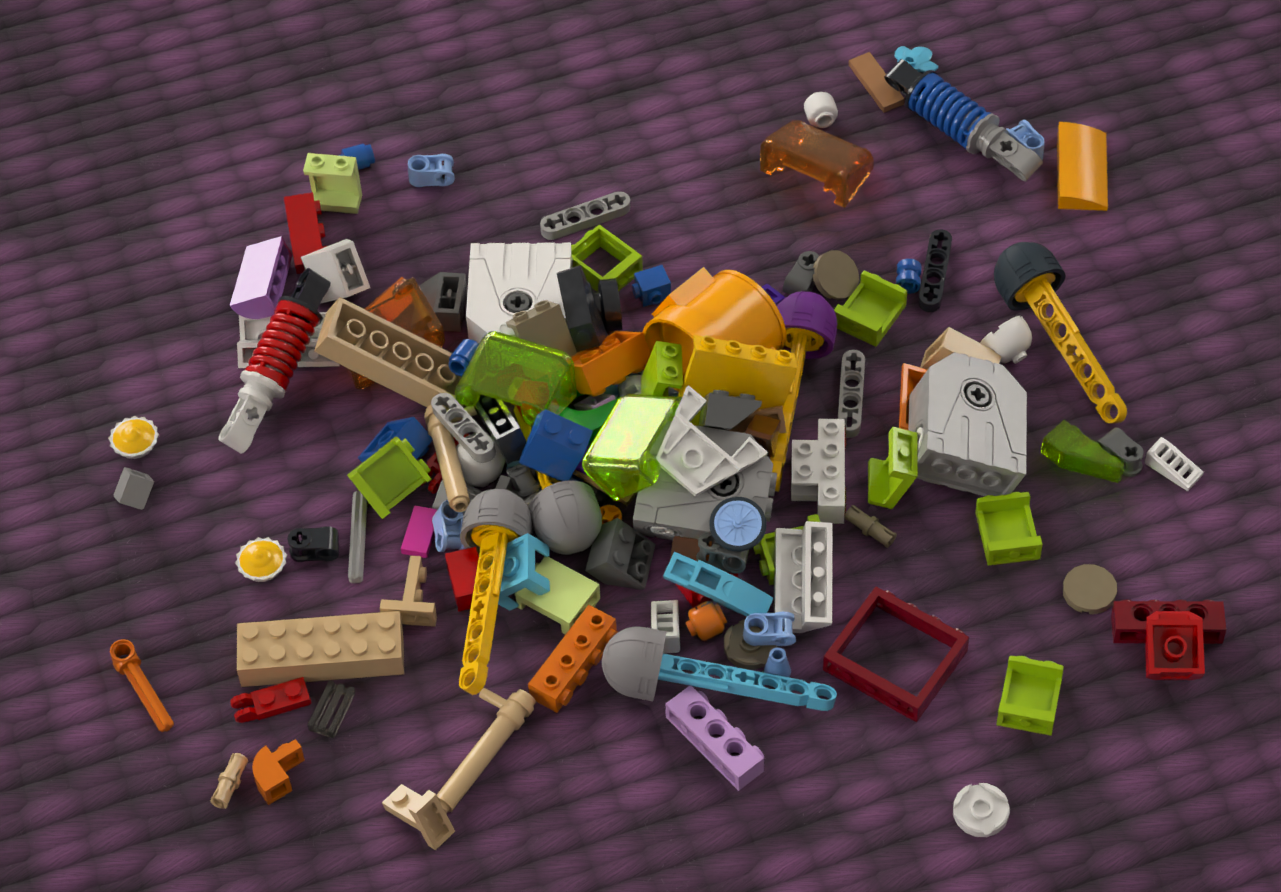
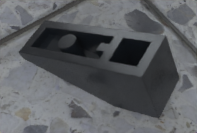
M581 265L557 272L566 321L577 352L601 346L608 334Z

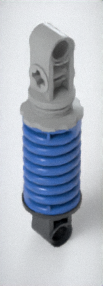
M900 59L884 76V79L891 87L906 96L905 106L907 109L917 112L919 116L924 117L934 127H938L941 132H944L947 136L958 142L969 153L977 154L981 151L983 156L995 159L1023 181H1027L1043 164L1042 159L1034 151L1026 148L1009 136L1008 130L998 126L1000 120L997 115L986 112L984 107L979 106L970 97L959 92L957 88L951 87L950 83L944 82L943 78L938 76L935 71L928 70L922 74L907 61Z

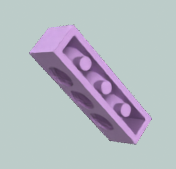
M688 686L665 704L666 718L738 791L764 772V755L762 751L755 745L752 747L746 741L743 732L738 727L733 728L728 723L725 714L720 709L715 710L709 704L707 696L702 691L697 692L692 686ZM695 716H702V717H704V718H702V719H694L693 717H695ZM714 734L722 735L719 738L712 737ZM736 752V753H739L740 755H739V756H731V755H729V754Z

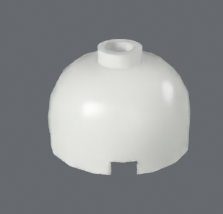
M1016 316L998 326L999 330L994 334L990 332L980 342L1001 356L1000 363L1013 361L1016 364L1027 356L1025 351L1031 346L1032 333L1023 317Z
M472 434V435L467 436V437H465V438H471V437L475 436L476 434ZM491 436L489 437L494 442L496 455L491 461L486 463L475 461L460 443L456 446L465 483L472 487H485L489 483L494 482L500 476L504 467L505 459ZM479 444L478 449H482L484 451V449Z

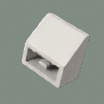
M342 240L301 257L305 270L310 268L331 282L330 288L321 303L337 300L339 297L346 298L370 288L354 242L351 240Z

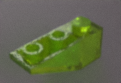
M1063 420L1043 438L1041 453L1060 468L1116 483L1121 481L1124 464L1116 456L1110 455L1102 449L1099 443L1085 436L1078 427Z

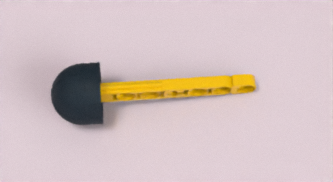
M1018 242L1009 246L1000 254L994 268L996 288L1008 308L1013 311L1032 308L1091 402L1097 404L1095 408L1101 418L1107 423L1123 422L1127 415L1125 403L1119 394L1115 393L1114 386L1055 293L1061 287L1066 277L1056 257L1048 248L1034 242ZM1049 304L1054 308L1053 315L1050 318L1046 314V308ZM1061 324H1064L1066 327V334L1064 337H1061L1059 335V327ZM1087 364L1092 368L1089 378L1084 374V368ZM1100 384L1105 389L1102 398H1099L1097 395V388ZM1112 405H1115L1118 409V414L1114 419L1110 415Z

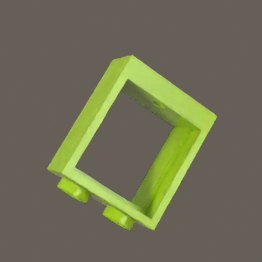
M600 224L593 230L588 231L575 245H571L573 267L581 265L587 282H590L592 288L597 292L599 280L616 278L619 292L634 279V273L643 271L642 255ZM599 247L620 261L604 277L582 262Z

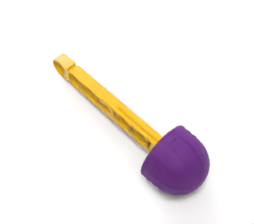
M807 291L792 293L777 305L786 328V343L782 350L794 353L797 364V371L783 406L787 433L778 435L774 458L770 457L773 463L772 472L777 473L775 487L777 492L780 490L805 359H816L829 355L833 351L837 331V318L832 306L822 296Z

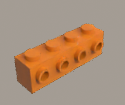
M591 605L586 607L528 683L529 694L536 702L556 713L563 705L566 706L570 702L575 688L585 682L590 668L600 662L608 641L618 633L616 619Z

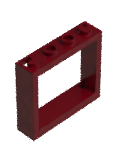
M875 586L824 655L823 671L909 719L918 722L967 653L969 637L962 630L946 625L938 617L928 615L919 610L914 604L906 603L895 597L890 591L882 590ZM876 607L951 647L917 697L841 655Z

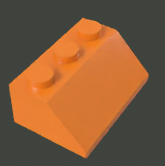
M615 331L605 338L601 346L580 351L556 366L580 394H588L595 397L603 394L606 391L605 388L611 384L617 385L626 380L625 376L643 371L651 352L643 332Z

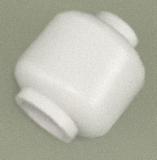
M813 93L804 103L807 119L815 127L826 128L832 125L838 116L835 101L829 93Z

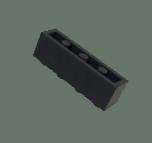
M492 383L469 393L468 395L475 406L481 422L489 435L494 439L506 462L509 464L513 461H519L526 444V439Z

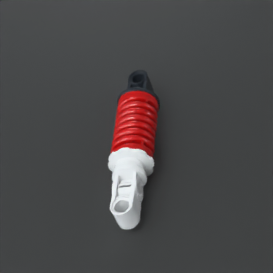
M307 268L299 277L291 297L281 296L279 298L274 315L271 316L270 323L266 326V331L262 334L257 348L253 351V356L249 359V366L241 373L240 378L245 385L239 390V400L219 435V441L240 454L244 453L252 443L254 434L265 412L270 411L273 405V398L282 399L290 383L289 379L293 377V371L298 367L297 362L301 361L302 354L306 351V345L310 343V337L315 333L314 328L320 325L323 320L322 315L317 309L328 292L331 282L310 268Z

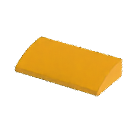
M1059 122L1057 133L1058 209L1107 211L1106 133L1082 124Z

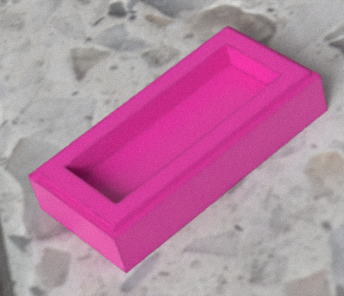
M414 506L401 546L402 554L421 556L423 558L428 557L435 534L432 518L438 509Z

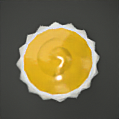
M133 416L132 418H124L122 422L116 423L115 428L111 429V435L108 438L111 442L110 447L114 449L115 453H119L126 458L137 459L144 457L150 453L157 443L159 436L157 433L158 427L154 426L152 420H147L145 417L138 418Z
M258 537L254 541L249 540L246 545L241 546L240 552L236 554L237 561L235 564L238 566V571L244 577L256 582H266L276 577L282 571L283 566L286 564L287 554L284 552V546H281L278 540L272 541L269 537L265 539Z

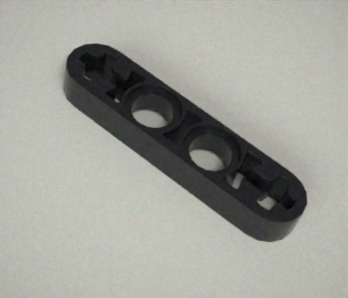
M935 230L929 238L919 293V307L926 312H935L941 306L952 245V236L947 230ZM939 240H943L942 249L937 248ZM938 257L941 258L944 262L941 264H934L930 260L932 258ZM929 277H937L940 279V282L932 284L927 279ZM929 292L934 293L932 302L927 301Z

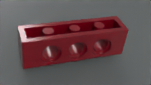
M1126 599L1113 602L1111 613L1113 643H1146V618L1156 611H1190L1203 619L1204 644H1223L1226 633L1223 601H1132Z

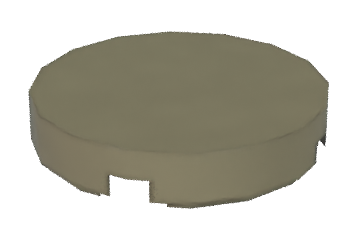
M831 250L820 255L814 262L815 274H813V281L824 297L843 300L851 296L858 287V269L854 261L847 254L839 250Z
M1083 564L1074 567L1067 573L1063 582V596L1067 604L1075 611L1081 613L1082 611L1089 612V614L1104 612L1113 605L1117 595V582L1113 575L1105 568L1097 565Z
M745 619L739 621V624L728 628L724 636V652L728 660L735 666L747 670L765 667L770 651L773 648H777V646H751L746 643L743 638ZM756 626L749 628L754 633L762 631L761 628Z

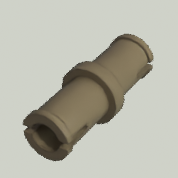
M852 505L847 510L844 519L860 528L862 534L865 536L870 535L886 548L892 545L897 534L880 524L878 518L875 516L870 517L855 505Z

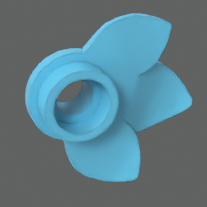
M901 46L895 51V58L898 61L900 59L907 61L919 72L924 73L928 70L936 71L938 69V65L930 61L932 51L926 47H915L910 50L905 46Z

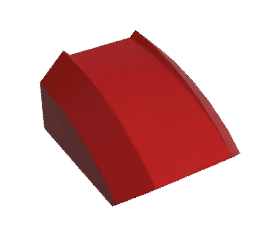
M1156 611L1146 618V678L1152 680L1201 679L1205 674L1202 617L1190 611Z

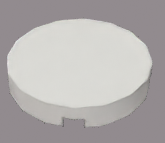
M988 783L965 786L958 792L954 800L953 817L957 825L965 833L975 837H989L999 833L1006 826L1009 819L1010 807L1006 795L1000 789Z

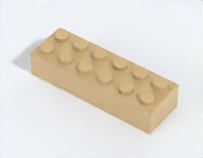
M341 297L327 311L314 352L425 407L431 405L433 397L440 393L452 395L463 406L474 371L473 368L469 374L464 376L454 374L448 365L452 353Z
M400 611L238 623L237 673L241 687L280 684L300 677H304L305 682L402 675L404 674V644Z

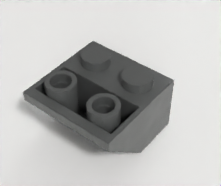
M440 272L417 287L411 329L461 332L467 298V284L464 273Z
M713 390V393H709L704 397L707 402L700 411L699 426L729 431L760 408L762 401L755 400L754 395L740 394L739 396L731 397L728 391Z
M619 518L602 524L598 536L592 543L585 571L607 585L639 590L645 589L656 544Z

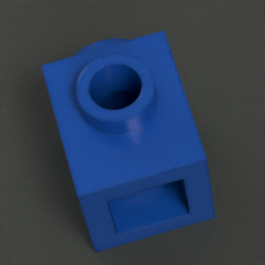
M663 265L634 273L635 284L631 285L634 297L640 299L643 307L658 304L664 301L671 293V282Z

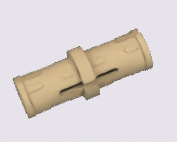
M232 753L225 771L218 778V787L210 800L214 806L221 809L227 808L234 790L238 789L241 783V774L248 763V759L244 755Z

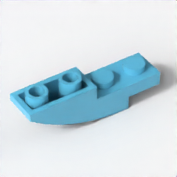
M676 552L673 553L663 575L664 579L713 599L714 603H718L744 616H749L753 613H767L774 599L758 588L701 560L697 562Z

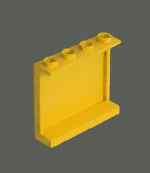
M707 335L693 336L694 350L683 379V386L679 390L676 402H671L669 406V420L671 422L688 385L703 398L709 393H713V390L728 391L731 397H736L740 394L754 395L755 400L762 401L761 407L758 409L781 405L783 409L797 371L794 353H790L787 350L768 349L761 345L742 344L734 340L715 339ZM700 411L690 421L693 425L699 426Z

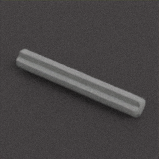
M360 491L353 493L348 568L350 583H361L363 581L367 500Z

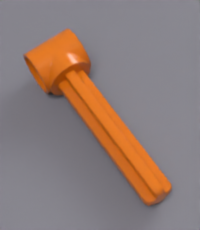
M117 640L110 647V655L115 670L121 675H126L159 731H169L174 726V722L141 670V660L135 652L134 645L129 640ZM125 654L129 655L128 657L123 659L119 658L120 656Z

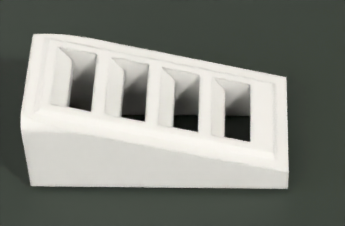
M1163 437L1146 454V465L1186 491H1189L1204 473ZM1170 459L1172 462L1167 464L1166 462ZM1179 465L1181 466V468L1177 472L1175 471V468ZM1187 471L1191 474L1186 479L1182 477Z
M678 600L652 601V629L666 631L663 653L679 652ZM673 612V614L657 615V613Z

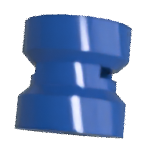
M903 259L897 264L898 276L896 277V284L906 289L907 294L915 293L920 289L921 263L914 259Z

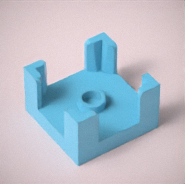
M529 533L507 543L498 604L509 611L519 606L517 602L508 597L515 592L526 588L537 595H543L550 591L549 579L535 572V551L548 557L549 546Z

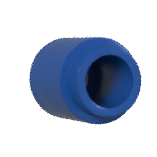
M363 143L341 149V154L338 155L356 157L358 170L370 167V164L375 163L374 153L370 144L364 145Z
M464 339L450 356L449 369L458 376L469 374L483 356L480 344L471 339Z

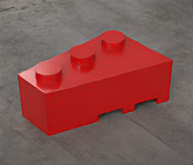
M313 192L284 197L297 274L305 271L301 259L302 256L327 247V245L322 246L321 238L326 236L324 224L318 222L317 216L322 215L320 200H314Z

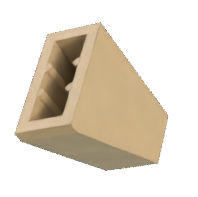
M948 327L926 349L920 368L928 369L954 352L982 360H989L997 364L1000 363L1001 356L987 346Z

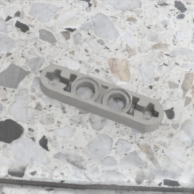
M614 192L548 215L540 222L541 235L548 240H554L624 216L631 208L630 197L624 192ZM593 209L603 210L600 215L591 214ZM573 216H577L581 219L576 223H571L568 221V219Z
M849 350L842 357L838 419H845L846 438L857 436L861 430L865 356L858 350ZM852 360L856 361L855 371L850 370ZM853 379L858 381L859 384L855 387H849L845 382ZM847 400H853L858 405L854 408H848L843 403ZM847 417H852V427H846Z
M440 393L433 397L431 406L434 415L470 456L479 463L491 461L496 455L494 442L452 395ZM456 417L463 418L459 423H451V420ZM468 432L476 433V435L471 438L463 437ZM479 444L484 449V451L482 449H478Z

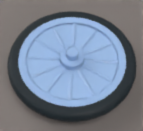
M731 497L721 501L712 511L709 520L710 532L714 540L720 546L730 551L740 552L755 547L762 540L766 532L767 523L763 510L757 503L745 497Z

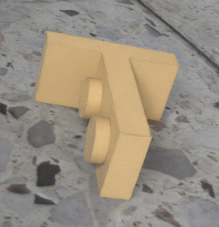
M410 556L403 601L381 599L380 612L400 611L402 624L436 626L435 603L423 602V590H420L421 583H425L427 578V568L422 566L421 556Z
M401 784L382 802L386 811L421 831L428 846L434 850L441 846L455 832L437 795L430 790L421 796Z

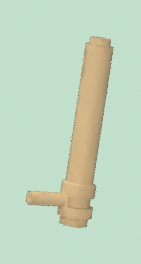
M429 405L424 418L428 434L433 439L449 506L455 512H463L470 504V498L454 437L436 418L432 406ZM474 405L464 408L470 416L477 415ZM456 417L451 420V423L463 420V418Z
M486 688L481 690L479 697L500 708V710L497 712V718L438 792L437 797L446 814L447 812H452L514 730H519L525 722L524 717H529L532 713L536 701L528 692L519 689L506 700Z

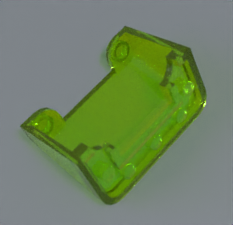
M490 331L481 339L455 388V397L459 404L470 407L479 401V394L521 406L524 421L533 426L536 416L546 409L559 415L577 397L574 362L571 356L564 351L500 332Z
M627 394L617 400L582 460L584 472L614 501L654 485L660 473V465L658 460L650 453V450L667 421L672 422L682 397Z

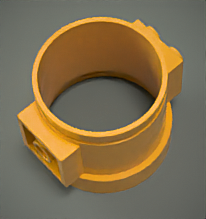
M704 267L664 299L652 313L654 318L643 329V335L650 352H652L656 341L675 343L682 346L683 379L694 350V335H707L726 341L734 340L752 346L761 345L774 350H782L786 343V328L783 318L771 297L761 286L748 276L734 270H722L712 277Z

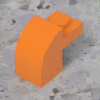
M296 739L290 743L282 744L273 753H271L267 746H264L254 758L252 769L258 791L268 805L292 791L290 779L286 771L305 761L302 747Z

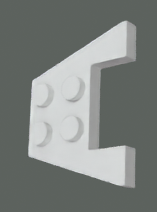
M688 385L657 454L655 463L696 497L765 458L768 452L749 437L733 456H729L690 423L695 415L705 406L707 400Z

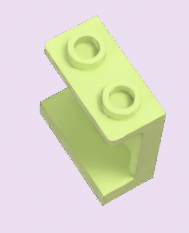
M308 153L303 172L304 175H309L311 191L313 192L314 200H320L321 211L358 214L362 190L356 157Z
M544 557L540 563L535 564V572L549 579L550 591L543 595H537L526 588L515 592L519 609L522 610L527 605L560 623L562 633L565 635L588 605L594 607L600 600V586L598 583L550 557Z

